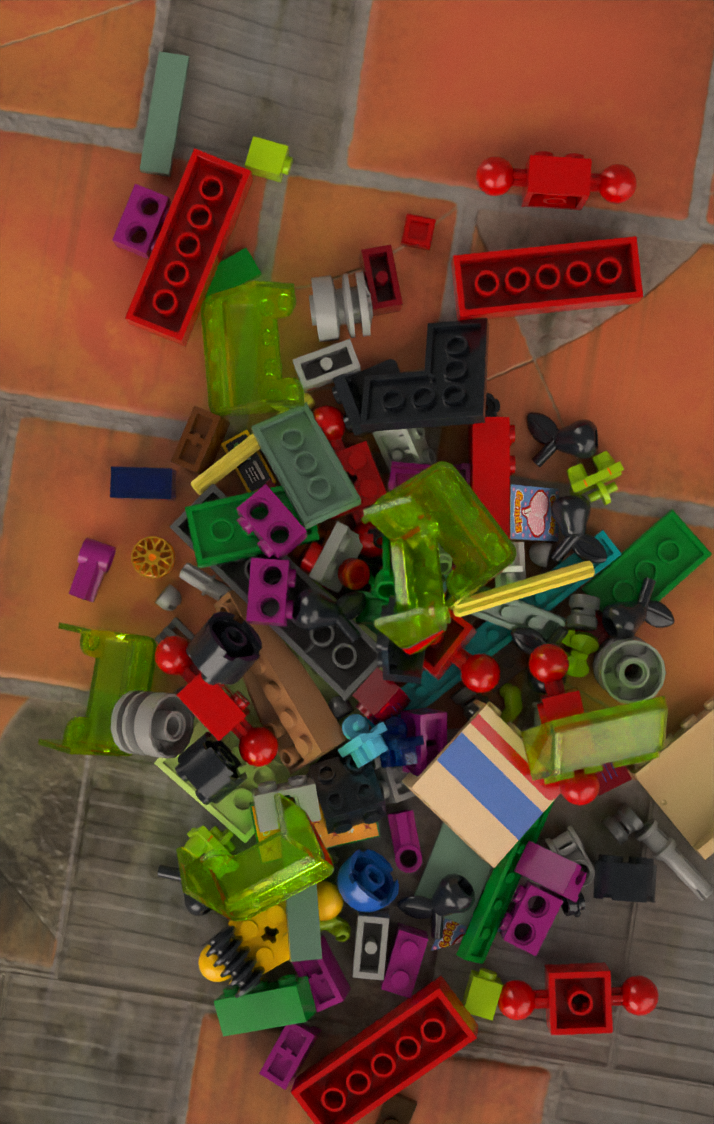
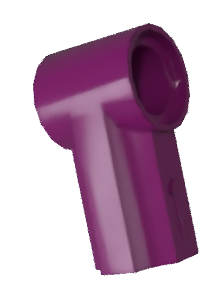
M87 537L80 549L77 561L79 566L68 594L95 602L104 574L109 571L112 565L116 547Z
M411 809L389 813L387 816L395 863L401 871L412 873L422 864V853L414 811ZM404 850H413L417 854V860L413 864L406 865L401 862L400 855Z

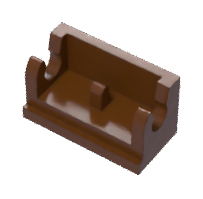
M194 406L170 462L200 475L213 465L230 422L219 415Z

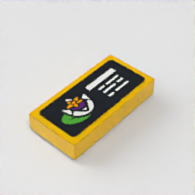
M245 430L223 442L221 445L226 454L249 437L250 433L248 430ZM259 450L235 468L248 493L257 491L269 479L274 484L277 483Z

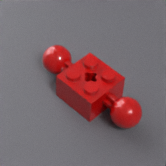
M539 151L535 155L529 156L524 169L513 168L511 163L505 158L492 156L483 160L476 171L477 185L487 195L500 196L508 192L511 187H522L521 207L582 210L590 196V192H599L601 197L607 202L620 204L633 196L637 186L636 176L628 166L613 164L606 167L601 173H591L592 159L584 158V155L578 153H569L565 157L553 156L551 152Z
M320 406L312 412L314 419L324 432L346 473L351 477L357 478V481L354 482V487L361 498L360 505L332 517L331 520L335 521L352 514L356 523L353 532L359 534V541L363 545L360 554L365 557L380 556L383 554L382 549L374 545L373 534H367L368 530L377 527L380 520L373 519L369 507L386 501L388 495L367 441L345 448L341 438L346 430L343 413L333 406ZM382 537L377 539L380 545H382Z
M441 604L444 610L438 617H422L419 612V623L429 624V631L431 633L436 632V630L439 632L440 629L445 631L436 640H432L427 644L423 669L439 681L449 667L454 664L461 669V679L469 690L476 693H486L495 688L500 680V667L497 661L483 653L471 655L464 649L476 634L474 627L462 617L455 616L453 611L444 604Z
M180 636L164 638L155 650L157 666L166 674L180 675L188 683L177 694V697L218 741L232 731L240 740L239 753L247 764L262 767L271 763L278 753L277 738L266 728H253L245 719L251 712L247 707L250 704L248 699L239 690L234 693L225 684L217 683L216 685H210L202 679L201 671L195 666L191 657L186 652V648L190 644L188 640Z
M543 644L535 648L531 653L529 669L538 681L544 683L547 693L541 696L542 703L537 704L541 724L548 723L550 733L544 734L549 755L555 754L557 761L564 760L566 771L562 774L559 783L562 796L571 804L586 805L597 797L600 782L596 773L589 767L584 766L582 755L595 753L580 692L577 687L565 690L562 678L566 675L569 668V660L565 651L555 644Z
M605 962L544 965L545 990H533L528 983L521 980L508 981L502 987L498 1007L504 1016L512 1020L525 1019L532 1014L534 1009L546 1008V1022L551 1035L613 1033L612 1006L622 1005L626 1011L633 1015H647L657 1006L659 993L654 982L641 975L627 978L621 987H611V971ZM577 994H582L584 997H580L579 1002L575 1003L573 997Z

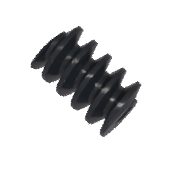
M231 925L216 933L202 946L208 944L211 946L206 956H218L213 966L214 968L221 965L225 966L220 976L221 978L229 975L232 976L227 986L231 988L238 985L239 990L234 996L239 998L255 988L264 979L261 976L265 969L262 966L253 968L257 963V957L251 956L246 958L250 952V947L243 946L238 948L243 938L240 935L232 937L236 928Z

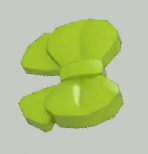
M574 628L568 629L569 633L561 641L566 646L572 648L570 653L565 652L569 660V668L566 674L573 677H584L589 673L588 654L598 651L599 642L591 633L575 632Z

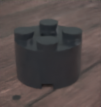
M229 612L214 613L186 648L188 656L191 657L195 666L201 671L202 679L210 685H216L217 683L232 685L237 683L260 657L259 651L262 649V642L257 632L245 620L242 624L234 620L233 618L236 615Z
M210 732L204 733L178 756L179 764L175 767L179 777L185 782L189 780L197 789L195 794L205 805L211 802L218 804L247 779L246 772L240 774L237 769L242 764L236 755L222 740H216L215 742L209 738L212 735Z
M599 854L598 860H595L593 898L603 899V897L612 898L614 901L647 903L648 901L655 903L657 865L654 864V858L628 856V862H623V856Z

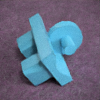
M359 714L349 715L342 723V731L345 737L351 741L338 749L342 758L350 754L357 767L360 768L389 750L381 737V734L388 729L384 722H381L369 730L368 722L363 716Z

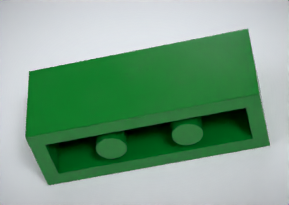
M289 974L278 978L277 982L268 983V979H263L255 988L239 998L234 996L239 990L238 985L224 988L223 994L214 1000L223 1037L307 1022L317 1012L308 977L296 978L295 974Z

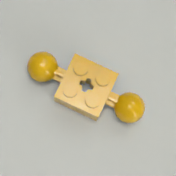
M328 881L317 882L319 920L328 921L335 918L341 912L344 900L338 886ZM282 886L231 916L233 921L229 920L228 922L229 926H235V936L240 935L243 938L238 948L243 946L250 947L247 957H257V963L253 968L264 967L265 971L263 974L290 959L285 888ZM266 926H269L271 929L277 928L276 935H267L265 933ZM207 945L199 956L198 965L200 972L206 979L213 982H222L229 979L231 975L223 978L220 976L225 968L224 965L215 968L213 966L218 956H206L211 947Z

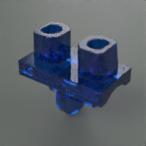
M395 716L385 719L384 724L388 730L382 733V737L389 750L380 755L381 767L388 768L417 764L416 746L425 745L423 735L406 738L407 726L403 719Z

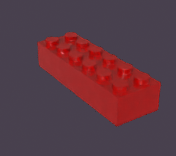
M193 149L125 316L130 325L186 347L208 289L252 185L253 177L250 170L198 149Z
M637 236L453 255L451 262L457 321L480 318L495 319L637 304L643 298Z
M440 976L295 1078L291 1093L314 1124H354L477 1039L478 1024L444 978Z

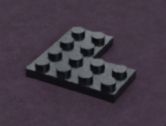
M480 318L428 323L424 371L365 376L360 420L362 431L373 432L485 423L489 343L488 319Z

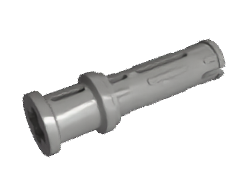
M655 819L647 821L644 827L636 832L635 838L638 841H643L653 852L652 856L656 860H663L694 892L700 901H703L705 897L708 898L714 891V886L676 848V841L672 837L668 838L657 827L658 822Z

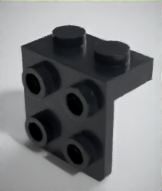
M386 360L351 376L343 374L333 378L335 387L332 388V392L336 402L339 405L343 404L346 412L343 420L349 433L354 432V435L359 437L372 433L363 432L360 426L364 377L401 373L395 360Z
M390 595L388 605H382L381 624H383L382 632H378L376 651H378L377 667L383 669V680L421 684L426 646L411 655L401 648H408L427 638L429 624L398 621L397 596Z
M349 754L343 758L340 755L312 764L309 767L310 776L316 785L317 797L328 834L334 832L337 834L345 833L353 826L362 823L373 824L386 816L385 800L371 761L358 768Z

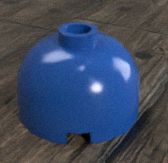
M359 849L351 854L340 867L337 877L338 889L343 900L355 910L365 913L378 911L394 901L398 895L399 883L398 879L393 881V877L390 874L393 868L382 855L370 849L361 852Z

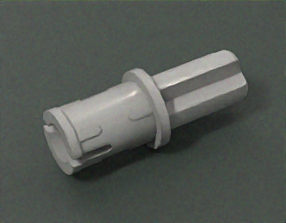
M186 563L179 574L182 580L202 591V596L206 594L216 601L220 600L228 591L233 590L215 579V574L210 576L191 563Z

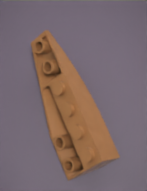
M234 590L228 591L214 604L216 612L232 613L236 615L233 619L240 624L244 620L246 621L247 603ZM250 624L261 639L262 649L259 651L260 657L242 678L261 725L276 736L281 762L286 766L291 775L346 741L347 738L343 734L341 726L317 685L281 637L269 625Z

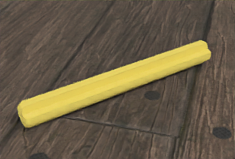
M304 393L278 414L305 402L312 409L316 403L311 395ZM251 434L192 480L191 486L197 494L202 495L212 484L218 483L261 449L254 434Z
M583 561L460 598L451 603L453 613L457 617H462L593 577L595 570L591 561Z

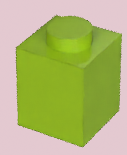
M253 136L245 168L250 170L252 175L281 183L283 175H289L293 157L289 156L288 146Z
M480 968L479 972L471 970L462 1004L470 1014L493 1021L503 987L501 979L497 977V973L486 968Z

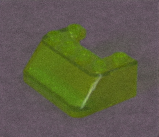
M255 280L209 295L203 300L201 319L208 403L211 413L219 416H239L275 413L304 406V390L301 382L297 378L288 377L282 379L280 335L278 332V319L290 316L296 306L294 283Z
M665 696L569 716L520 732L532 781L543 779L544 784H550L575 777L574 771L584 769L586 775L603 771L602 764L612 762L613 768L659 758L658 751L665 750L668 705Z

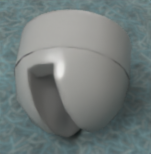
M546 542L533 544L529 549L531 561L536 565L547 567L552 544Z
M169 584L159 595L155 603L162 609L173 611L181 604V594L175 587Z

